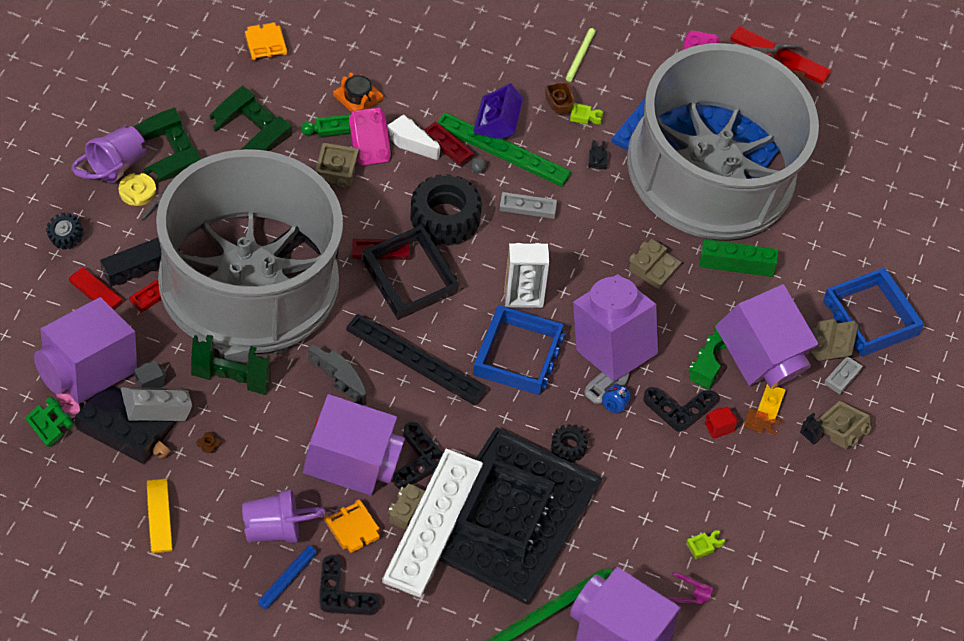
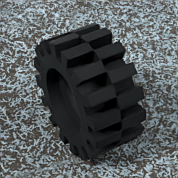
M567 424V428L562 425L560 429L557 428L555 433H553L551 450L554 452V455H559L560 458H564L566 461L571 459V463L575 462V459L579 461L581 456L584 457L587 449V434L583 433L582 428L577 430L576 425L571 428V424ZM570 439L575 441L577 446L568 448L562 444V441Z

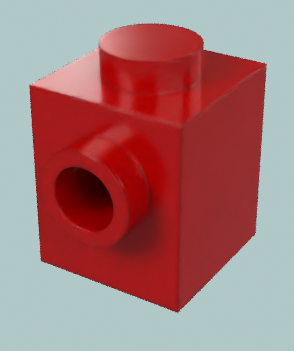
M728 406L716 408L712 412L707 413L705 426L713 439L733 433L737 424V417Z

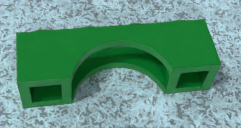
M716 327L714 328L715 333L708 336L705 343L706 347L700 349L697 361H693L688 370L691 372L689 380L708 390L711 389L717 379L721 367L716 361L714 354L719 350L728 349Z

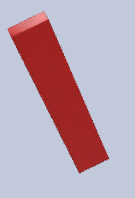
M738 26L730 38V41L749 47L774 49L773 46L778 45ZM786 48L778 49V52L773 57L788 69L804 72L805 77L821 85L824 84L831 73L830 69Z

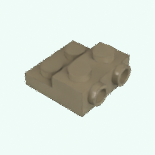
M323 143L315 171L327 183H334L340 188L351 186L359 149Z
M651 239L649 242L644 241L638 254L633 253L631 255L629 271L660 290L680 268L681 261L666 253L667 248Z
M835 319L817 322V327L813 328L812 334L817 340L818 345L810 353L813 354L817 361L851 356L858 324L856 321L837 323Z
M841 401L837 402L817 420V422L819 420L823 421L820 428L823 430V433L830 436L831 442L844 449H847L850 445L855 446L859 437L863 434H869L871 430L870 415Z
M408 484L406 488L401 487L397 495V503H392L388 509V514H390L389 523L407 530L425 491L411 484Z

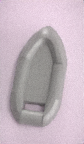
M601 372L585 387V396L594 404L603 403L602 397L610 386L614 384L626 385L629 372L616 381H612ZM593 389H594L596 392H598L600 395L597 396L596 394H594V393L592 392Z

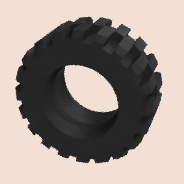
M439 174L435 175L434 178L431 176L425 182L422 181L418 184V188H415L413 191L410 210L412 226L416 228L422 225L425 231L430 233L431 240L437 245L442 243L445 246H449L451 243H462V240L466 241L471 238V235L475 234L480 225L481 196L474 185L471 186L468 180L464 181L460 176L453 177L452 174H446V176ZM439 204H450L461 211L457 214L446 216L434 212L431 208Z

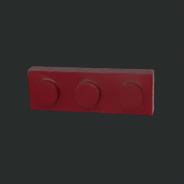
M436 121L424 129L427 135L439 144L440 150L460 167L473 158L474 152Z
M353 239L352 259H361L363 250L388 239ZM409 244L377 259L409 260Z

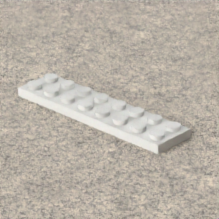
M449 449L445 450L383 577L382 583L419 598L422 597L457 519L483 467L482 462Z

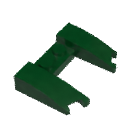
M244 85L227 97L210 114V120L215 118L217 123L213 125L215 132L241 114L261 129L241 150L271 151L292 136V126L281 116L276 118L255 100V95Z
M175 107L151 116L133 126L143 137L144 141L165 135L174 152L173 155L144 168L145 174L149 175L151 172H154L158 175L156 178L158 183L175 178L184 169L201 160L195 146H192L182 126V120Z
M194 335L191 354V375L207 380L211 379L212 374L220 378L233 379L239 383H247L248 391L266 395L271 384L270 355L267 354L265 359L262 356H256L255 351L257 348L251 346L249 349L248 366L214 357L213 335H207L206 342H198V336Z

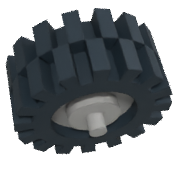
M61 213V216L55 215V220L51 218L50 221L52 223L47 224L46 232L52 244L57 248L61 247L63 250L66 249V246L68 249H71L72 244L77 246L76 241L80 242L82 240L80 236L83 237V227L76 216H72L71 213H67V216L65 213Z

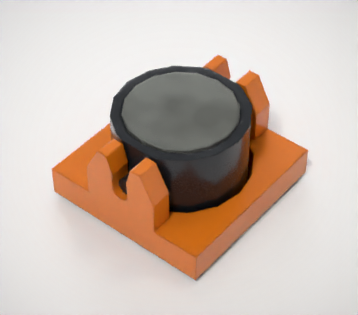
M349 73L348 78L344 76L341 81V87L333 91V96L351 113L353 111L370 109L384 100V96L372 85L369 78L362 75H353L352 73Z

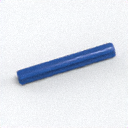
M309 545L258 600L260 607L267 609L315 557L317 554L315 548Z

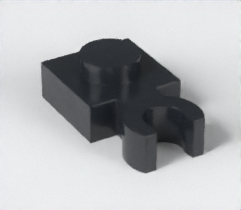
M593 140L592 150H589L588 168L606 170L608 151H604L606 143L602 141V145L597 146L595 144L596 141Z
M815 413L806 418L800 430V433L813 445L819 442L823 431L820 428L823 421L819 420L817 422L814 417Z

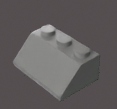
M160 387L121 388L128 420L186 421L192 408L188 390Z

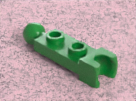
M351 114L315 118L316 124L304 122L301 125V132L306 136H310L317 131L318 137L351 133L349 122Z

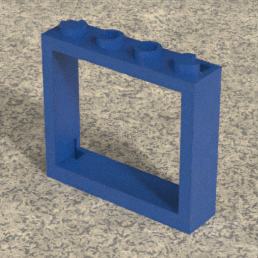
M885 267L830 287L826 290L824 296V303L833 313L836 322H850L852 319L838 299L878 285L906 325L905 328L866 342L857 329L854 349L859 352L861 357L920 335L924 325Z
M498 305L474 363L473 375L540 395L542 388L546 389L549 380L547 374H551L553 371V358L557 359L560 351L558 345L564 341V324ZM502 322L554 338L538 380L486 365Z

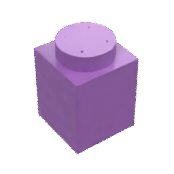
M619 274L614 277L601 279L593 285L591 291L573 301L577 352L612 381H616L658 354L656 304L641 293L630 280L621 277Z
M784 284L739 303L715 326L749 386L765 379L769 388L773 389L794 379L811 367L805 355L818 345L817 340Z
M101 297L40 328L42 349L34 353L37 371L52 392L60 394L66 391L78 404L132 375L134 369L137 368L135 331Z
M328 394L309 444L303 474L372 496L377 480L388 484L391 483L405 438L392 434L397 417Z
M616 567L607 580L599 575H595L589 580L577 597L571 609L570 617L579 622L576 641H670L673 637L680 607L619 567Z

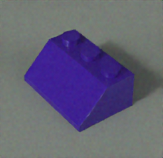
M511 83L482 97L473 130L475 134L502 139L515 133L523 96Z

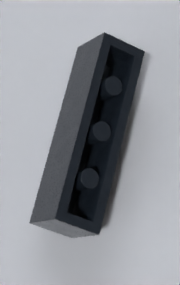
M155 238L101 259V270L111 287L121 285L132 278H139L150 271H157L161 261L159 239Z

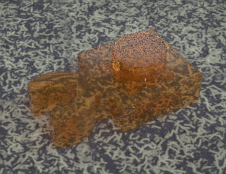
M749 408L743 427L761 434L763 429H767L770 434L776 435L777 431L772 430L771 425H780V421L777 419L769 421L767 420L768 414Z

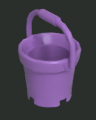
M124 125L103 137L93 138L86 143V154L73 162L71 170L75 176L87 180L101 178L108 183H115L123 176L124 171L146 155L147 148L143 149L141 145L145 142L143 137L134 127L126 128L127 125ZM87 159L96 174L76 169V167Z
M291 489L281 491L279 495L243 502L242 512L247 542L285 540L288 543L299 542L298 521L323 517L326 513V508L296 509L295 498ZM313 513L303 516H297V514Z

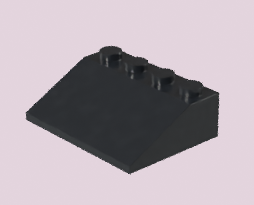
M114 386L104 389L89 400L75 416L78 431L143 465L153 454V448L157 442H162L177 422L128 420L122 392Z

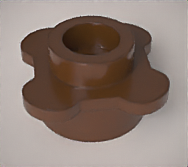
M206 432L203 438L197 440V446L201 447L206 453L214 452L217 446L221 444V440L215 438L211 432Z

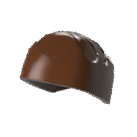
M567 82L545 86L546 101L552 110L558 115L572 112L575 98Z

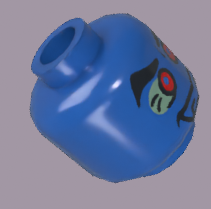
M619 384L610 386L602 397L604 407L613 413L622 412L631 401L629 390Z

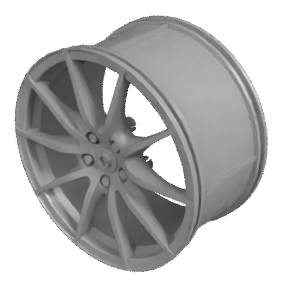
M726 43L702 44L684 49L660 65L650 80L645 97L644 116L635 128L628 146L627 166L631 182L641 200L655 215L683 232L717 240L739 239L759 233L774 224L788 208L795 190L797 173L808 161L816 146L819 121L814 101L804 84L792 71L779 61L760 51ZM696 105L717 106L734 112L719 134H714L700 119ZM688 106L697 136L682 134L671 129L660 121L659 116L670 110ZM737 113L758 124L769 136L751 143L733 141L731 139L733 137L731 128ZM664 135L679 146L681 150H675ZM775 142L783 156L785 169L781 171L768 169L744 156ZM745 175L754 176V177H760V178L746 179Z
M246 149L222 152L203 158L184 169L168 185L159 202L156 219L157 234L161 246L158 284L162 303L178 327L192 338H194V335H197L199 342H206V336L213 335L214 348L223 350L225 348L247 351L246 353L249 354L251 346L257 348L255 353H265L296 344L308 337L324 323L334 307L338 294L339 274L335 256L341 241L343 217L334 191L322 176L304 163L283 154ZM249 216L246 237L238 239V246L218 236L209 226V224L219 220ZM253 216L277 220L292 226V228L278 241L266 246H260L253 237ZM201 228L222 255L208 258L193 257L181 254L178 249L191 234ZM299 231L306 235L318 247L321 253L317 258L306 260L276 257ZM190 266L212 272L213 274L206 277ZM306 270L303 273L291 279L287 278L284 275Z

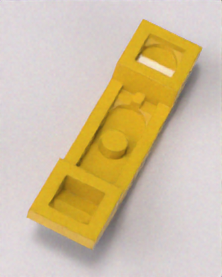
M167 479L147 480L151 552L172 551Z

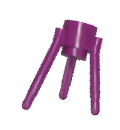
M676 572L672 573L673 576L695 586L693 596H696V598L665 597L671 602L696 603L702 605L703 601L709 602L713 586L699 583Z

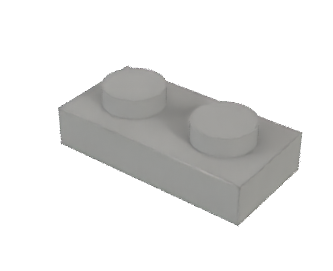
M847 356L829 375L824 384L838 394H841L862 371L863 366Z

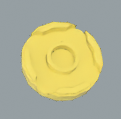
M135 173L129 174L119 184L120 198L129 205H145L156 194L155 181L143 173H140V175H135Z

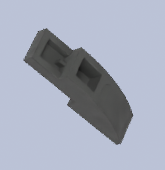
M313 344L308 349L309 362L313 366L321 368L329 377H333V386L337 391L343 392L353 402L364 406L366 404V391L354 368L335 350L327 354Z

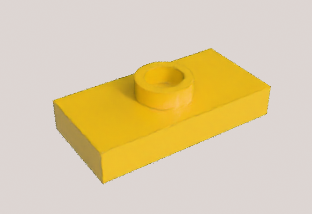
M767 384L756 413V418L774 423L786 389L780 387L770 389Z

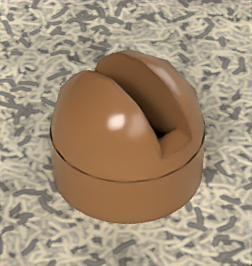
M160 441L153 448L154 455L158 454L157 458L160 459L165 458L171 452Z

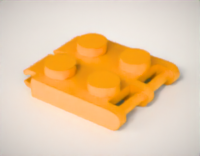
M275 22L263 24L261 29L259 25L247 27L245 38L252 60L265 56L270 58L271 55H287L280 26H276Z
M360 499L356 500L353 505L346 508L342 507L338 512L323 517L342 549H348L350 553L362 548V541L368 545L379 539V527ZM339 515H342L341 517H339V518H337V519H335V520H333V521L331 520V519H333V518H335V517H337V516H339Z

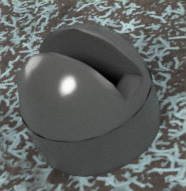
M480 158L472 159L471 170L476 174L482 173L486 162Z

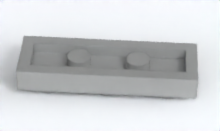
M502 192L499 211L554 219L557 200Z

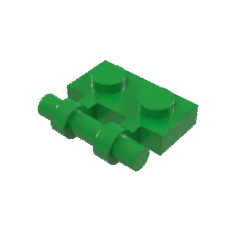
M52 396L46 399L48 406L45 409L43 406L38 405L25 417L33 430L49 448L64 435L60 429L62 426L65 425L68 430L74 427L70 415L62 410V405L59 401H55ZM53 413L58 416L55 421L51 418Z

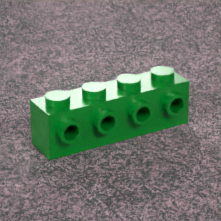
M703 239L699 267L773 277L777 265L778 249Z

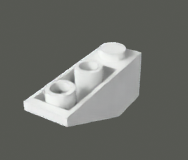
M405 115L387 125L388 138L399 148L435 160L440 158L439 144L433 141L424 130L418 128Z

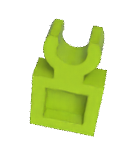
M575 103L570 121L588 124V121H592L594 124L600 125L601 118L598 117H602L603 111H591V106Z
M716 530L709 537H707L706 533H702L687 539L686 544L697 560L714 553V547H722L725 539L716 540L715 538L720 535V531Z

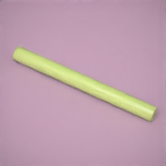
M593 28L589 29L566 76L568 82L573 80L596 32Z

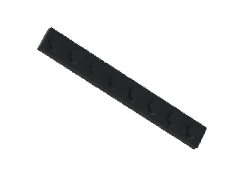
M359 314L347 325L346 331L474 406L486 393L485 387Z

